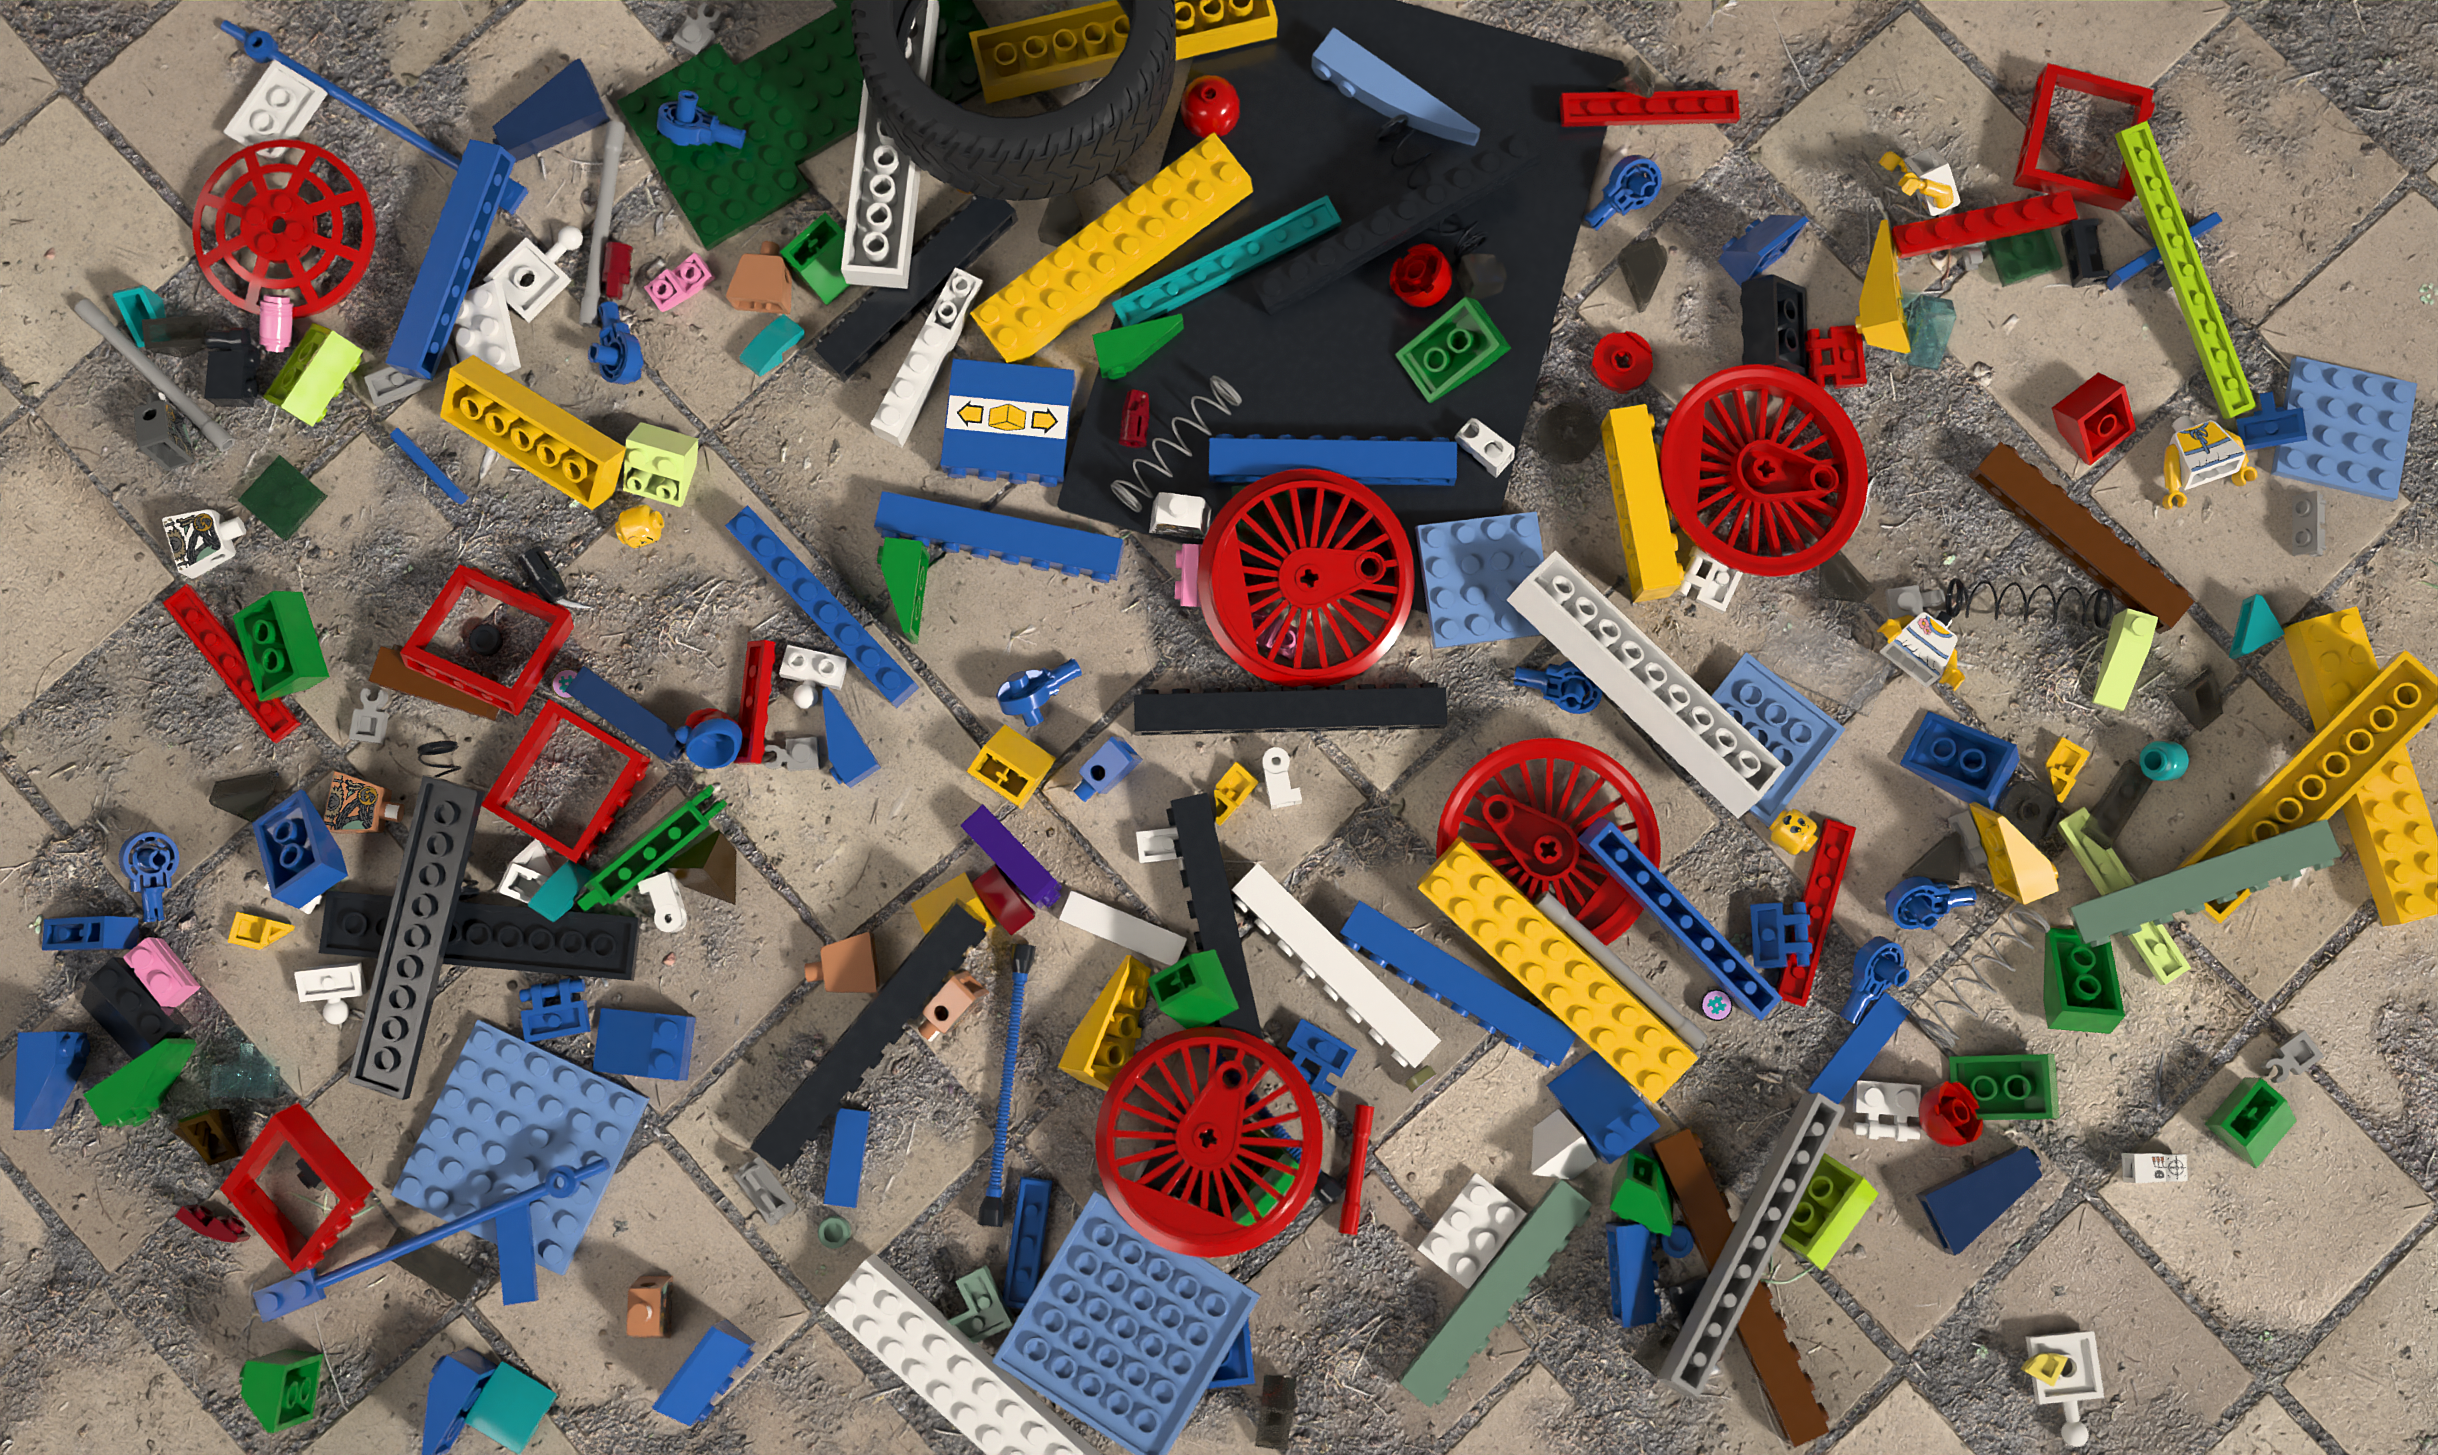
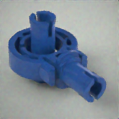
M682 90L678 94V101L667 102L660 106L657 128L664 136L671 138L673 143L681 146L705 143L710 146L711 143L714 144L716 141L742 149L746 130L721 124L717 116L709 115L702 108L696 106L698 100L696 93Z
M1630 155L1618 162L1611 172L1609 183L1602 189L1603 200L1584 216L1590 227L1598 231L1616 212L1625 216L1631 209H1640L1650 204L1659 193L1662 184V174L1657 164L1642 155Z
M610 301L604 302L598 307L603 328L599 332L600 344L592 343L590 345L588 359L592 363H599L601 376L607 382L620 385L636 382L641 377V368L644 362L639 341L636 336L630 334L629 325L621 323L618 304Z
M1071 658L1052 670L1043 667L1039 671L1029 669L1011 674L1007 681L1000 685L996 695L1002 713L1005 715L1022 714L1025 726L1032 727L1038 725L1044 720L1039 707L1046 703L1050 696L1058 695L1060 686L1082 676V671L1076 660Z
M1567 661L1561 665L1549 664L1545 671L1521 666L1516 668L1514 679H1516L1514 680L1515 686L1541 690V693L1544 695L1543 699L1554 701L1559 708L1573 714L1587 713L1595 709L1601 701L1603 691L1591 679L1586 677L1572 661Z
M152 831L139 832L130 836L121 846L118 856L119 866L123 874L130 879L131 891L142 894L143 922H153L156 919L157 921L165 920L162 892H164L165 888L172 887L171 876L175 873L179 864V851L174 841L162 833ZM166 845L168 850H159L157 847L164 848Z
M1917 876L1900 882L1892 891L1886 893L1884 900L1887 913L1899 927L1903 929L1921 927L1924 930H1929L1938 924L1936 919L1944 917V914H1948L1951 908L1975 905L1976 902L1974 900L1977 899V896L1972 886L1951 889L1945 882L1933 883L1926 877Z
M1877 936L1858 950L1853 965L1854 976L1849 983L1852 986L1850 989L1853 991L1839 1013L1841 1017L1858 1025L1870 1000H1878L1883 990L1892 984L1901 987L1908 981L1910 973L1908 969L1903 967L1904 952L1900 945L1886 937Z

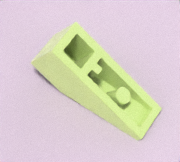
M2128 608L2114 615L2091 703L2124 711L2151 647L2158 617Z

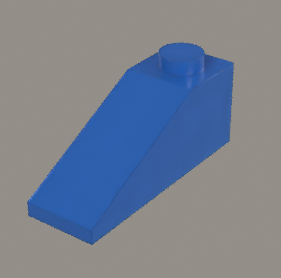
M826 687L822 690L828 756L833 764V767L829 770L839 785L844 782L845 785L852 788L882 767L834 693Z
M93 916L44 919L42 951L132 950L137 946L139 937V918Z

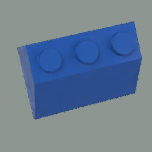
M1636 1221L1606 1223L1613 1321L1623 1328L1657 1322L1656 1314L1661 1313V1300L1659 1294H1655L1654 1281H1658L1659 1272L1657 1261H1652L1651 1248L1656 1247V1234Z
M727 1319L712 1325L651 1408L689 1427L698 1422V1420L703 1423L715 1408L711 1403L719 1393L723 1396L733 1384L734 1379L731 1375L739 1366L743 1369L753 1357L754 1352L751 1351V1348L756 1341Z

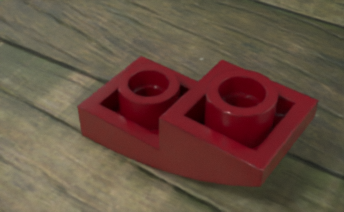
M996 863L972 881L971 884L977 894L1011 936L1035 918L1036 912L1016 892V885Z
M201 1204L182 1206L174 1215L192 1230L215 1240L238 1243L247 1241L251 1237L244 1230L245 1224L237 1217L225 1215L212 1219L213 1213Z

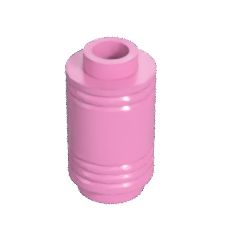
M264 294V300H260L259 344L265 345L266 351L285 352V347H291L293 303L290 302L289 296Z

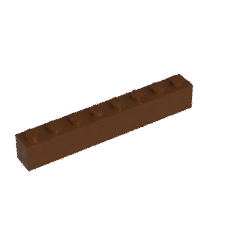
M2000 441L1990 449L1968 475L2100 586L2110 590L2112 596L2128 609L2158 617L2155 628L2158 634L2172 629L2195 602L2188 596L2189 594L2184 587L2179 584H2173L2164 576L2162 569L2145 561L2139 556L2140 553L2134 546L2124 543L2116 537L2115 531L2111 527L2094 519L2088 508L2082 504H2076L2067 496V492L2061 486L2052 484L2043 477V473L2038 467L2028 464L2020 458L2018 451L2014 447L2003 444Z

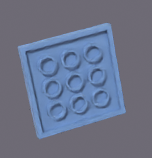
M2296 356L2291 360L2283 406L2284 410L2303 407L2308 440L2276 445L2271 475L2389 502L2397 500L2417 383Z
M1537 511L1418 525L1415 527L1433 649L1542 635L1535 626L1507 601L1518 586L1544 561Z
M1746 652L1711 697L1786 767L1764 796L1748 810V812L1769 827L1842 735L1845 728Z

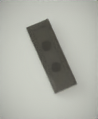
M2131 759L2125 761L2080 831L2102 849L2107 850L2111 848L2154 780L2146 777L2141 771L2140 766Z
M399 1226L385 1249L417 1235L405 1227ZM433 1244L426 1245L390 1260L461 1304L466 1303L483 1275Z

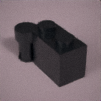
M233 327L231 330L208 329L206 335L212 336V338H205L206 345L209 349L217 351L208 352L204 398L217 407L253 408L254 398L258 395L256 372L261 364V356L258 348L251 344L249 330Z

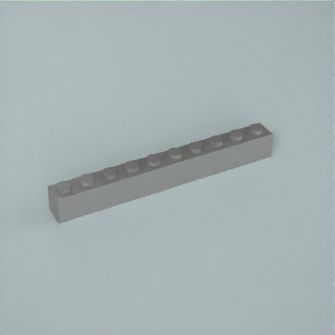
M1820 1093L1807 1094L1801 1097L1657 1376L1658 1380L1683 1396L1700 1397L1845 1112V1109Z

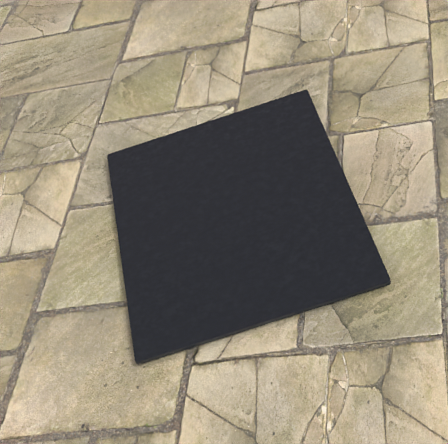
M1272 0L1278 19L1277 37L1194 56L1183 90L1184 93L1189 83L1204 75H1217L1228 80L1234 86L1240 100L1238 121L1235 127L1226 135L1217 136L1250 176L1253 192L1123 287L1120 299L1325 196L1329 197L1341 219V225L1153 319L1182 314L1184 329L1133 371L1126 372L1124 377L1118 379L1102 378L1099 367L1057 506L1059 510L1180 545L1203 544L1204 539L1149 533L1153 502L1159 493L1204 498L1211 508L1210 527L1225 504L1246 486L1252 484L1249 482H1209L1210 438H1216L1219 434H1230L1236 439H1247L1248 435L1257 434L1265 436V439H1277L1281 435H1292L1296 439L1308 440L1310 436L1319 435L1325 436L1326 440H1339V437L1354 436L1357 437V440L1369 441L1371 437L1382 436L1388 438V441H1400L1403 437H1416L1419 441L1431 442L1432 438L1444 437L1448 438L1449 442H1457L1454 436L1471 418H1475L1515 447L1514 459L1497 478L1487 471V467L1457 443V479L1454 486L1362 484L1387 504L1404 529L1411 547L1415 570V588L1411 610L1428 614L1415 527L1418 525L1500 515L1608 126L1562 127L1559 98L1562 93L1618 92L1625 65L1617 59L1398 0ZM1333 28H1336L1481 129L1478 141L1474 146L1441 138L1416 129V132L1409 136L1398 148L1393 158L1395 164L1403 165L1418 160L1432 152L1413 172L1409 180L1411 187H1421L1519 130L1526 129L1540 155V165L1448 216L1440 227L1443 233H1451L1479 221L1458 245L1459 247L1464 241L1479 232H1487L1489 235L1488 240L1475 252L1467 257L1457 259L1454 256V248L1460 237L1467 230L1449 236L1441 235L1438 233L1439 221L1275 315L1271 316L1252 283L1253 281L1414 191L1407 187V179L1416 164L1407 167H1395L1391 164L1393 151L1400 141L1384 145L1377 143L1376 139H1374L1377 130L1391 118L1360 102L1353 96H1345L1340 92L1336 84L1329 79L1325 81L1319 78L1312 68L1314 52ZM1181 100L1159 172L1205 139L1193 134L1184 125L1180 111ZM1398 121L1391 125L1380 137L1394 130L1401 122ZM1406 125L1397 135L1385 142L1399 139L1415 128ZM1478 239V240H1476L1475 242H1473L1472 244H1470V245H1469L1468 247H1466L1463 251H1465V250L1469 249L1470 247H1472V246H1473L1474 244H1476L1480 239ZM1420 244H1432L1446 256L1452 269V284L1447 294L1439 302L1428 307L1410 306L1400 299L1390 286V273L1399 257L1403 260L1410 254L1407 251L1408 249ZM1464 297L1475 299L1480 303L1511 349L1486 369L1432 403H1429L1395 354ZM1116 313L1110 330L1123 327ZM1212 376L1222 378L1241 398L1239 406H1235L1217 392L1222 402L1231 412V415L1205 400H1194V407L1212 436L1207 435L1202 430L1183 420L1177 419L1174 422L1180 438L1190 450L1192 456H1188L1166 442L1155 441L1156 450L1173 477L1167 476L1144 462H1136V469L1145 485L1153 494V498L1147 497L1129 485L1118 482L1141 504L1142 510L1135 512L1113 492L1111 484L1115 480H1124L1147 492L1135 474L1133 461L1135 459H1144L1165 470L1153 450V439L1163 438L1184 449L1174 433L1172 419L1183 417L1203 427L1192 409V397H1205L1222 406L1216 398L1210 382ZM1223 388L1224 391L1232 397V395L1225 388ZM1132 389L1149 394V421L1146 446L1142 448L1126 447L1119 444L1122 411L1127 392ZM1297 489L1306 546L1309 548L1316 489ZM1289 491L1270 496L1296 548L1299 549ZM1324 491L1316 548L1320 547L1343 498L1340 495ZM1263 501L1257 503L1246 512L1287 553L1290 552ZM1349 502L1327 549H1332L1366 513L1355 503ZM1371 518L1341 550H1354L1383 533ZM1242 519L1237 522L1235 528L1239 541L1279 561L1283 559ZM1387 540L1367 550L1380 554L1384 561L1393 560ZM1240 550L1242 562L1269 570H1277L1278 567ZM1369 558L1365 559L1361 564L1363 574L1371 576L1376 570L1375 563ZM1394 566L1387 567L1384 576L1372 584L1395 587ZM1305 570V575L1300 577L1308 581L1315 580L1314 574H1308L1307 570ZM1364 589L1353 592L1354 594L1391 604L1393 599L1392 593Z

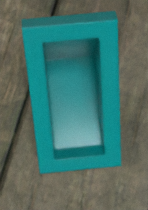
M145 285L113 291L112 295L138 348L169 341L163 298Z
M2255 594L2243 600L2228 658L2237 659L2285 634L2262 595Z

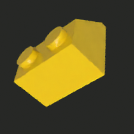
M966 872L911 903L925 935L956 898H959L987 921L986 928L984 929L985 932L996 927L995 922L972 886Z

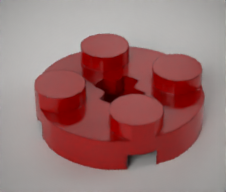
M1625 331V333H1609L1598 342L1594 349L1591 371L1594 373L1597 381L1605 388L1616 391L1619 394H1626L1641 387L1650 376L1653 369L1651 347L1637 333ZM1624 355L1629 358L1627 361L1629 367H1618L1616 365L1617 361L1614 358L1616 356L1622 358Z

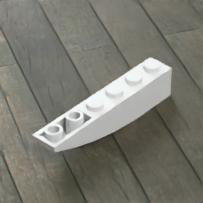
M955 267L870 423L876 436L901 448L903 447L954 349L983 283L981 279Z

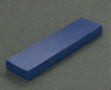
M2217 212L2211 213L2188 227L2193 241L2207 234L2223 221ZM2154 247L2112 273L2106 282L2110 291L2160 262L2162 258L2158 247Z
M1882 992L1879 999L1875 1000L1858 1025L1854 1027L1807 1087L1806 1091L1810 1094L1820 1093L1838 1105L1910 1011L1888 993Z
M1024 1176L1020 1178L1003 1291V1299L1007 1307L1024 1309L1038 1285L1053 1184L1052 1180Z

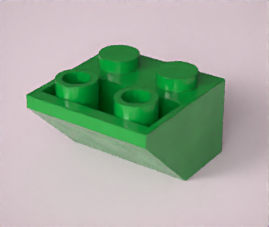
M824 212L781 250L780 253L797 276L828 306L851 284H846L841 271L845 232Z
M1215 949L1189 955L1147 979L1159 1009L1186 1029L1205 1027L1239 1009Z
M2244 1077L2204 1125L2249 1165L2257 1169L2297 1120L2287 1100L2261 1077Z
M1631 1148L1626 1152L1613 1176L1609 1209L1613 1210L1621 1218L1632 1219L1643 1224L1645 1228L1653 1233H1662L1669 1237L1672 1233L1674 1199L1659 1161Z

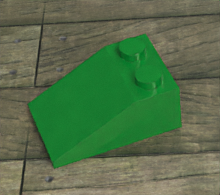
M1464 297L1395 355L1427 401L1432 403L1489 367L1509 351L1511 347L1480 303L1475 299Z
M885 537L884 546H879L877 564L881 565V570L904 634L912 644H918L930 554L922 541Z
M2050 928L2048 933H2045L2043 1003L2048 1029L2111 1034L2125 1017L2111 941L2092 948L2090 942L2081 944L2076 930Z
M165 1038L84 1093L85 1099L102 1126H118V1128L126 1125H132L137 1127L148 1121L152 1117L150 1113L161 1106L197 1046L195 1040Z
M2055 1054L1949 1057L1951 1083L1959 1082L1972 1093L1979 1106L1978 1109H1975L1977 1120L1981 1118L1982 1120H2042L2060 1118Z

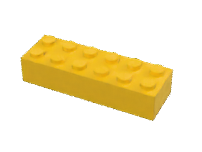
M475 355L450 368L440 413L442 419L591 510L614 495L626 451L624 446Z
M1646 404L1611 409L1600 425L1632 600L1633 603L1667 598L1681 585L1680 581H1683L1684 573L1682 564L1676 562L1675 551L1678 550V541L1675 532L1671 533L1669 521L1672 520V511L1668 502L1665 503L1661 474L1659 473L1657 461H1660V448L1658 443L1653 442L1652 432L1655 430L1654 417L1652 413H1648Z

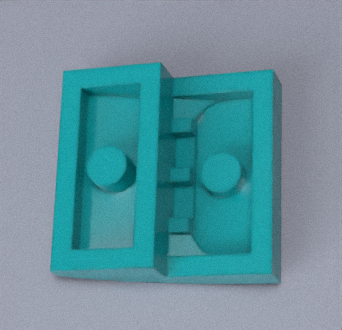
M501 1361L464 1422L515 1454L521 1455L539 1428V1422L556 1399L557 1394Z

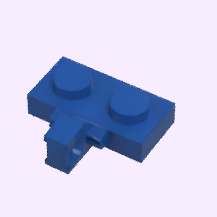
M2273 391L2260 394L2261 411H2255L2254 416L2236 419L2238 436L2242 439L2245 451L2308 440L2303 407L2284 410V406L2275 408Z

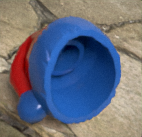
M715 708L695 710L687 716L684 726L679 727L675 732L676 740L685 744L686 755L689 757V760L695 763V765L707 769H717L729 765L736 759L742 745L743 734L738 723L727 713Z

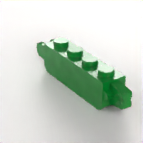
M711 784L705 786L693 797L690 798L688 796L592 873L589 876V880L584 884L588 890L576 900L578 905L586 912L598 901L602 906L607 903L611 905L701 833L710 824L709 820L726 807L727 803L724 799H720L713 803L704 813L699 809L697 805L708 798L714 791Z

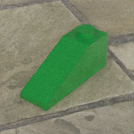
M1182 314L1092 334L1102 378L1118 379L1124 377L1126 372L1133 371L1184 329Z

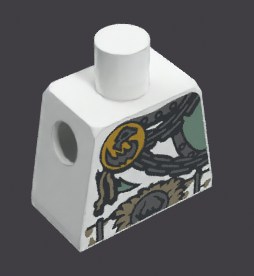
M1159 493L1153 502L1149 533L1205 539L1209 529L1211 508L1204 498Z
M212 509L162 518L178 572L191 579L234 557L236 552L232 539L246 534L245 526L239 517L225 521L223 515Z

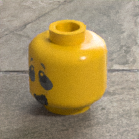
M1783 809L1769 827V830L1772 831V842L1790 855H1796L1801 850L1807 853L1818 839V837L1813 835L1817 829L1816 823L1798 809H1791L1788 812Z

